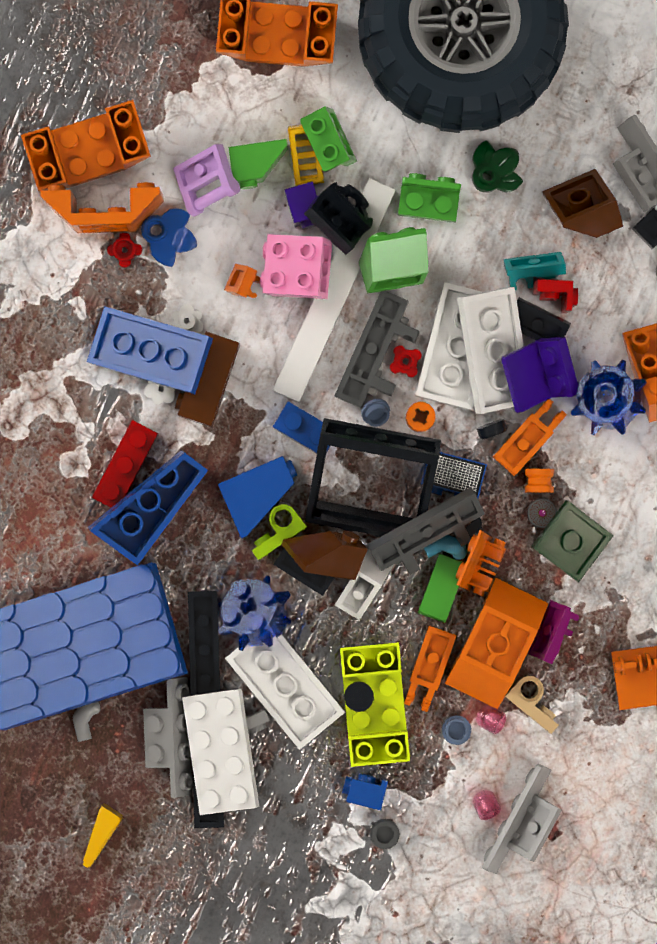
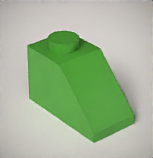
M287 139L228 147L232 174L238 181L240 189H253L258 187L257 183L264 182L288 150Z

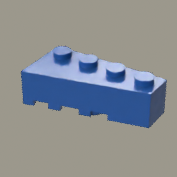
M181 450L88 526L89 531L138 566L208 470Z

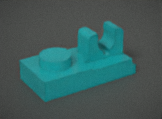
M561 252L503 259L507 276H509L510 287H514L515 290H517L516 283L521 278L526 280L529 289L534 286L533 277L553 279L559 275L566 274V263Z

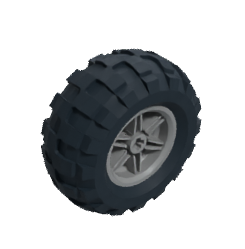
M360 0L358 17L359 49L364 67L367 68L373 79L374 86L386 101H390L401 110L402 115L418 124L425 123L437 127L440 131L460 133V131L479 130L481 132L499 127L503 122L515 116L519 117L533 106L542 93L548 89L560 67L566 49V37L569 26L568 8L564 0H465L464 2H460V0ZM489 4L493 7V12H482L484 5ZM439 7L442 10V14L432 15L431 9ZM459 18L463 21L469 20L468 28L464 25L458 26ZM491 34L494 36L495 41L492 44H487L483 37ZM436 36L441 37L443 40V45L440 47L435 46L432 42V39ZM460 51H468L470 57L467 60H462L459 58L458 53Z

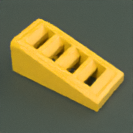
M288 126L295 186L312 181L313 184L324 183L323 170L314 150L297 152L296 147L311 145L309 139L295 141V135L306 134L303 126ZM315 157L316 160L313 163L298 164V159ZM317 169V174L300 176L299 171Z
M105 803L99 809L83 859V865L87 868L93 865L123 819L122 814Z

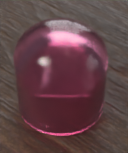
M484 706L478 711L476 721L481 728L493 734H498L505 725L506 714L492 706Z
M482 790L473 797V806L481 820L491 819L500 813L501 807L492 791Z

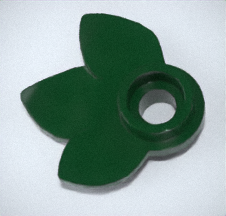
M487 140L478 145L472 157L475 170L472 173V182L475 188L480 192L486 193L496 189L505 193L516 190L523 183L521 177L514 172L519 163L518 151L508 147L495 151ZM483 174H488L492 180H485Z

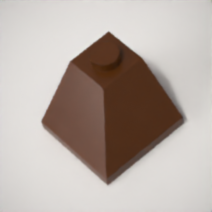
M596 169L542 191L547 203L566 229L598 238L623 227L617 200Z
M328 531L283 539L281 544L304 572L356 580L368 550L359 540L360 537L351 531H343L342 533Z

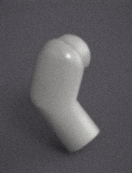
M99 702L78 707L73 714V724L78 742L92 739L88 722L93 715L100 712Z

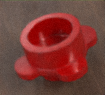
M124 232L119 235V238L113 244L108 246L107 252L119 261L121 267L127 268L131 265V260L135 256L142 254V247L140 244H135L131 240L130 235ZM124 247L128 249L126 253L122 252Z
M402 345L396 346L393 350L395 355L394 361L390 364L391 372L394 374L399 372L407 374L410 378L415 377L418 373L416 368L418 360L422 357L421 352L418 349H405ZM403 359H408V364H404Z

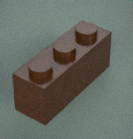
M206 331L205 335L213 338L196 393L194 395L180 392L175 409L179 410V417L212 428L240 348V343Z

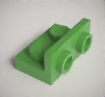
M324 106L300 119L323 171L328 172L340 165L349 166L357 162L334 109Z
M410 173L409 177H403L398 216L456 223L461 184L455 183V179L450 177H438V181L426 180V175Z

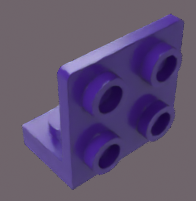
M566 337L541 338L501 358L516 413H522L553 397H573L580 393Z

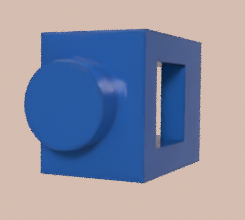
M359 773L358 778L346 776L342 793L347 794L346 802L381 810L388 780L381 778V782L377 783L375 782L376 777Z

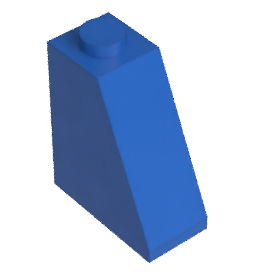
M283 456L218 484L242 539L247 537L295 484L293 477L298 475L291 460L285 462Z

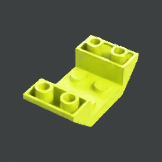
M399 642L340 648L344 693L351 683L358 681L368 684L374 693L373 703L365 711H353L345 703L351 767L410 761Z

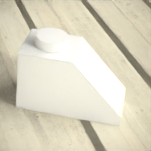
M368 550L356 580H349L335 606L360 620L381 588L393 565L381 571L370 550Z

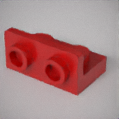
M538 279L533 283L532 295H539L540 301H557L561 296L562 314L571 312L572 307L578 304V288H573V281Z

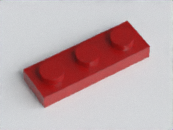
M132 420L91 498L110 508L128 494L159 433Z

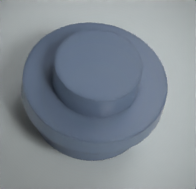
M383 399L370 400L361 410L363 420L373 427L385 424L390 416V407Z
M459 715L447 718L442 726L443 737L453 745L465 743L471 736L469 721Z

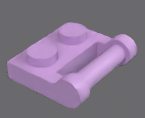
M215 144L173 168L186 209L191 216L195 217L203 213L204 208L226 196L232 197L240 192V185L233 177L222 144ZM217 179L220 180V187L197 198L196 191Z

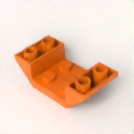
M220 0L216 53L246 62L302 67L333 63L338 4L309 1V5L306 7L251 2V0Z
M130 100L105 108V114L54 130L47 126L22 134L21 138L38 191L48 190V186L63 185L66 188H70L124 171L151 157L134 101Z
M144 182L137 183V188H130L131 212H126L125 207H110L108 212L96 213L95 208H80L77 213V199L71 190H66V186L52 185L48 186V190L41 191V198L76 233L136 232L145 219L150 217L164 202V196L160 187H155L154 183Z
M495 577L483 602L484 605L459 657L456 658L445 684L498 709L511 688L534 641L548 603Z

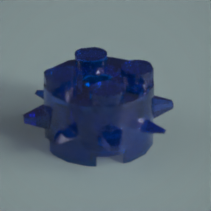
M596 360L592 361L591 372H587L581 381L578 382L576 393L578 404L571 410L572 416L587 417L592 422V435H596L601 428L617 429L623 435L626 433V427L633 421L637 413L645 414L646 409L641 405L640 390L647 382L645 379H631L626 373L625 360H621L616 367L608 365L601 367ZM605 396H614L611 401L606 402L604 400Z
M266 576L263 581L258 579H239L233 582L222 602L218 603V606L221 608L220 617L224 622L218 630L219 634H234L239 639L240 651H243L247 645L263 646L265 644L268 647L273 646V637L278 638L286 625L291 624V619L288 618V613L284 606L291 596L290 592H275L270 587V576Z

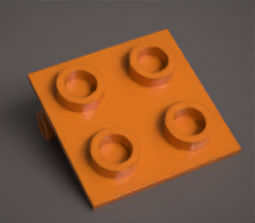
M479 530L478 535H473L469 542L467 551L470 554L466 563L462 562L456 573V579H459L457 582L458 586L468 591L474 586L473 593L483 597L485 592H489L493 578L479 573V570L496 576V573L481 567V565L485 562L499 568L500 565L484 558L486 556L501 563L506 552V548H504L506 542L495 538L492 543L493 537Z
M657 646L611 652L619 710L657 705Z

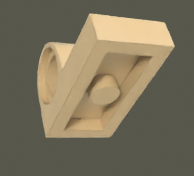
M532 675L520 676L511 686L505 697L552 734L559 726L553 721L556 715L544 705L540 709L535 706L544 693L542 682ZM527 681H533L536 685V692L532 697H524L521 693V687Z

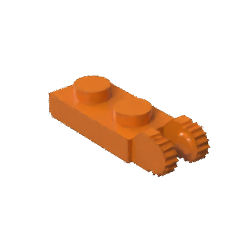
M547 399L534 414L532 413L492 457L512 476H515L552 436L553 430L566 417L567 414L562 410L554 416L548 426L539 420L552 407L554 402L551 399Z
M428 626L409 680L411 683L404 700L405 705L410 706L413 702L415 691L419 684L428 688L421 703V710L428 712L435 690L438 691L457 635Z

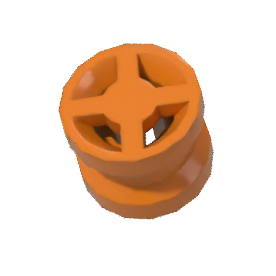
M417 402L409 407L406 413V422L412 430L424 432L433 426L436 414L430 404Z
M525 469V476L528 478L525 493H554V486L551 484L554 469Z

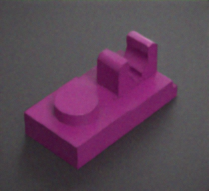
M550 600L528 654L553 664L555 657L560 651V646L564 639L563 635L572 636L573 631L567 629L570 619L578 621L579 615L571 612L570 607Z

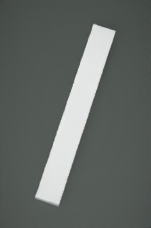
M369 178L362 195L369 203L366 211L368 217L373 218V224L348 254L345 255L337 248L330 265L328 299L313 300L275 383L274 392L298 403L300 402L360 271L358 262L367 240L377 233L396 192L395 189Z

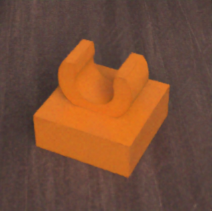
M235 263L224 290L236 296L256 298L257 294L252 292L250 288L253 282L260 283V277L256 276L258 271L249 266Z

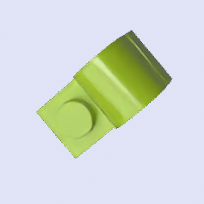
M280 504L272 509L269 521L277 534L271 537L269 533H266L254 542L256 548L251 551L258 560L280 547L283 539L293 538L307 528L301 517L298 516L291 506ZM281 510H286L292 515V521L286 527L278 526L275 521L276 514Z

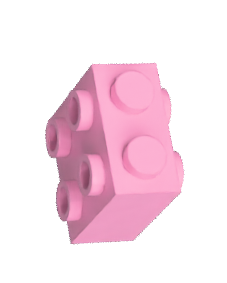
M268 234L267 242L263 246L265 269L260 277V285L263 288L262 293L278 297L328 299L332 253L331 240L314 236Z

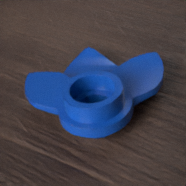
M169 209L162 216H150L145 219L141 227L143 238L150 243L152 256L159 263L168 267H173L176 252H188L197 247L196 238L185 227L189 221L190 214L182 209ZM158 225L162 228L159 235L151 234L153 226Z

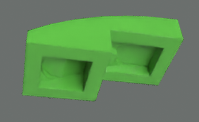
M442 554L438 555L418 610L419 614L443 623L446 622L459 587L457 585L459 579H456V573L462 563L461 561Z

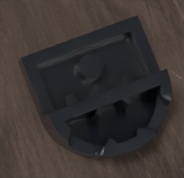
M337 182L332 183L313 200L304 213L312 224L318 227L345 255L353 250L362 235L373 224V218H369L366 208L369 206L368 201L360 191L350 184L342 187Z

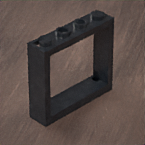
M327 418L323 419L305 522L381 537L414 519L318 500L328 445L427 464L416 517L428 511L440 454L441 440Z

